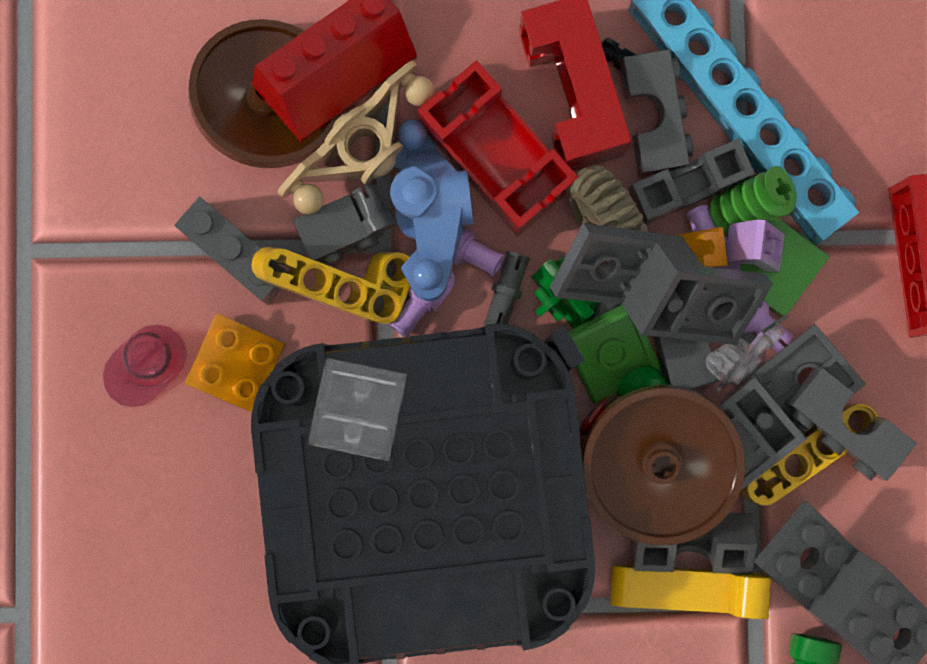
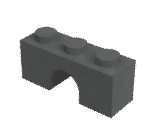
M670 49L624 57L619 63L625 98L646 97L655 103L659 112L658 123L652 131L632 136L638 173L688 165V157L693 156V144L690 134H684L682 119L687 117V110L683 95L678 96L675 81L680 80V68L677 58H671Z
M738 138L703 153L701 157L690 162L688 165L671 171L666 169L632 184L628 191L632 200L637 203L636 206L639 212L643 215V222L649 224L721 193L726 189H730L739 183H744L755 173Z
M200 196L174 225L266 305L282 290V288L266 283L255 276L251 266L252 258L260 248ZM271 259L268 266L273 268L274 271L288 274L274 260Z
M814 368L786 403L793 410L790 417L809 431L813 426L822 433L824 438L821 442L840 456L845 452L855 460L852 467L868 480L872 481L874 477H877L878 479L888 481L917 443L886 418L876 417L864 431L859 433L851 432L843 422L842 412L845 404L854 392L824 368Z
M728 513L712 530L685 543L663 546L645 544L631 539L634 571L674 572L676 555L681 552L692 551L700 553L709 559L713 573L752 574L757 541L751 513Z

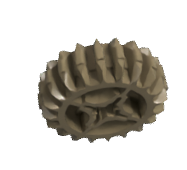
M594 164L575 173L578 178L568 187L565 196L568 199V206L573 212V217L576 219L579 229L583 223L648 232V227L643 222V215L636 206L637 203L632 200L629 191H626L622 186L621 180L615 178L613 172L601 165L597 166Z

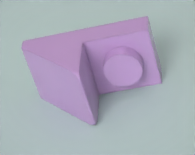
M766 220L733 223L730 225L728 232L727 262L751 264L758 266L764 271L780 272L785 234Z

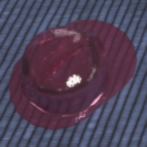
M158 324L145 326L135 332L111 355L105 364L103 381L109 396L120 405L130 407L144 405L154 399L184 368L187 357L185 343L180 335L170 327Z

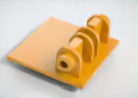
M216 313L184 384L252 412L257 392L261 384L265 382L273 371L285 343Z

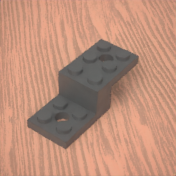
M583 223L550 289L556 298L622 305L643 336L736 345L773 283L766 274L703 266L681 236ZM610 260L609 263L603 264L597 268V266L602 262Z
M815 323L724 395V401L718 405L735 426L743 445L745 476L742 489L806 440L804 433L807 430L790 417L793 410L786 405L787 401L800 387L798 376L802 369L806 367L824 368L854 392V394L866 385Z
M803 501L754 560V563L811 616L847 642L869 664H917L927 652V608L887 568L857 550L813 506ZM810 548L809 556L801 562L800 557L802 553ZM901 629L899 637L893 641L895 633Z

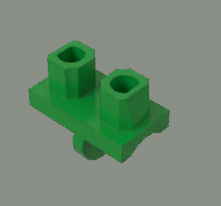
M565 257L555 262L550 259L531 276L540 287L534 294L543 304L535 313L540 318L549 311L557 323L564 318L574 329L595 313L593 309L599 302L556 298L550 286Z

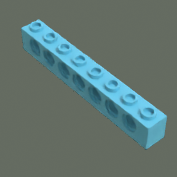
M631 0L628 8L629 13L659 51L670 49L671 58L676 57L678 60L682 80L731 141L740 139L749 162L757 174L766 172L773 166H779L785 170V159H793L799 164V175H790L797 193L796 205L790 216L814 245L825 240L859 213L855 208L856 201L853 195L845 187L839 188L831 177L832 170L821 157L816 158L807 147L808 140L797 127L792 128L783 117L785 113L782 106L773 97L768 98L759 87L761 82L758 76L749 67L744 68L736 58V49L728 39H721L712 28L714 24L711 17L704 9H697L691 0ZM667 12L678 13L683 19V24L678 26L669 24L665 19V14ZM691 41L701 42L706 48V54H693L689 49L688 43ZM715 70L724 71L728 75L730 83L728 85L717 84L713 80L712 72ZM736 101H748L752 105L753 114H741L736 108ZM760 130H771L776 136V145L770 146L765 144L760 138ZM809 188H815L822 193L824 199L822 206H816L809 201Z

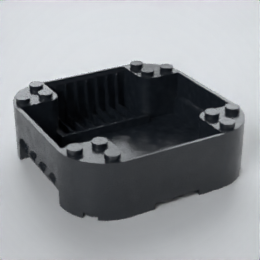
M485 324L481 328L335 345L319 343L304 347L285 357L277 364V367L269 374L265 382L261 384L252 409L251 434L255 472L257 473L270 608L274 620L286 640L307 655L310 660L318 664H365L380 660L396 658L399 660L405 659V657L431 654L442 655L448 652L474 649L485 650V648L513 645L521 646L524 651L546 645L563 635L570 629L569 627L578 618L583 609L585 610L595 581V556L586 496L575 391L571 376L560 356L544 341L536 337L535 334L511 325Z

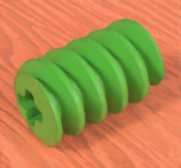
M773 166L766 172L759 173L755 178H749L744 183L735 185L732 189H726L721 195H715L710 203L712 221L716 227H723L724 235L728 236L729 227L733 223L752 220L775 221L794 210L797 201L795 184L791 176L783 168Z

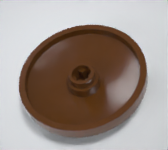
M257 19L242 21L216 33L197 54L189 79L188 98L190 110L201 134L223 155L252 167L281 168L304 161L325 142L327 135L340 115L300 143L252 86L255 65L300 35L304 30L276 20Z
M654 385L639 388L612 402L592 425L584 444L582 455L586 491L599 516L623 536L650 545L664 546L685 543L712 530L728 515L735 505L745 476L743 445L735 426L718 405L694 390L674 385Z

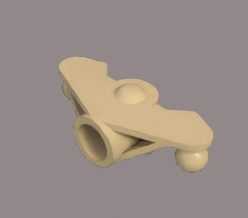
M413 60L409 61L389 77L364 105L357 106L349 113L340 116L335 121L325 142L298 165L279 187L277 193L282 198L292 193L294 195L293 203L295 208L302 214L309 215L320 210L324 197L320 188L312 184H304L305 182L361 179L364 184H367L373 179L387 175L394 168L396 157L404 147L400 142L394 143L400 89L404 86V93L408 102L419 107L435 95V88L431 80L424 76L414 75L419 65ZM389 103L387 125L385 128L382 123L374 118ZM371 136L380 141L381 145L378 154L367 161L354 158L349 152L353 142L360 137ZM338 154L344 165L322 168Z

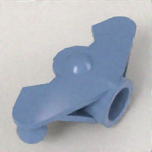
M409 119L404 121L398 129L397 142H400L404 147L396 157L394 169L400 173L395 176L391 183L390 197L393 206L396 208L395 219L398 228L406 236L416 239L417 250L404 263L401 270L418 298L424 301H434L443 296L447 289L465 225H473L467 170L456 171L437 150L422 122L416 119Z

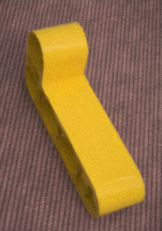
M261 248L252 258V270L258 279L377 323L388 324L398 318L410 288L401 270V267L410 257L399 252L382 251L374 255L369 263L364 279L281 248ZM272 259L277 264L291 268L288 274L274 271L273 268L268 266L269 261ZM393 259L397 270L395 275L389 278L386 269L388 263ZM309 269H313L316 281L310 289H307L303 278ZM347 282L350 286V295L347 300L342 302L339 298V289L341 285ZM381 295L384 307L376 315L373 304L376 298Z
M865 404L846 405L842 412L845 426L853 433L864 431L876 417H879L870 406ZM854 411L858 412L863 418V426L858 432H854L848 424L849 416ZM812 427L804 433L806 440L757 478L758 480L768 481L776 476L781 480L772 481L764 487L766 495L754 493V490L758 487L757 479L742 489L741 492L743 497L754 504H773L846 453L843 452L839 456L830 450L828 453L822 454L817 448V439L822 433ZM790 455H796L801 462L800 471L794 476H790L785 470V461Z
M612 565L610 605L629 608L730 613L740 618L769 619L771 578L760 573L723 574L713 573L712 570L674 568V572L634 571V565Z

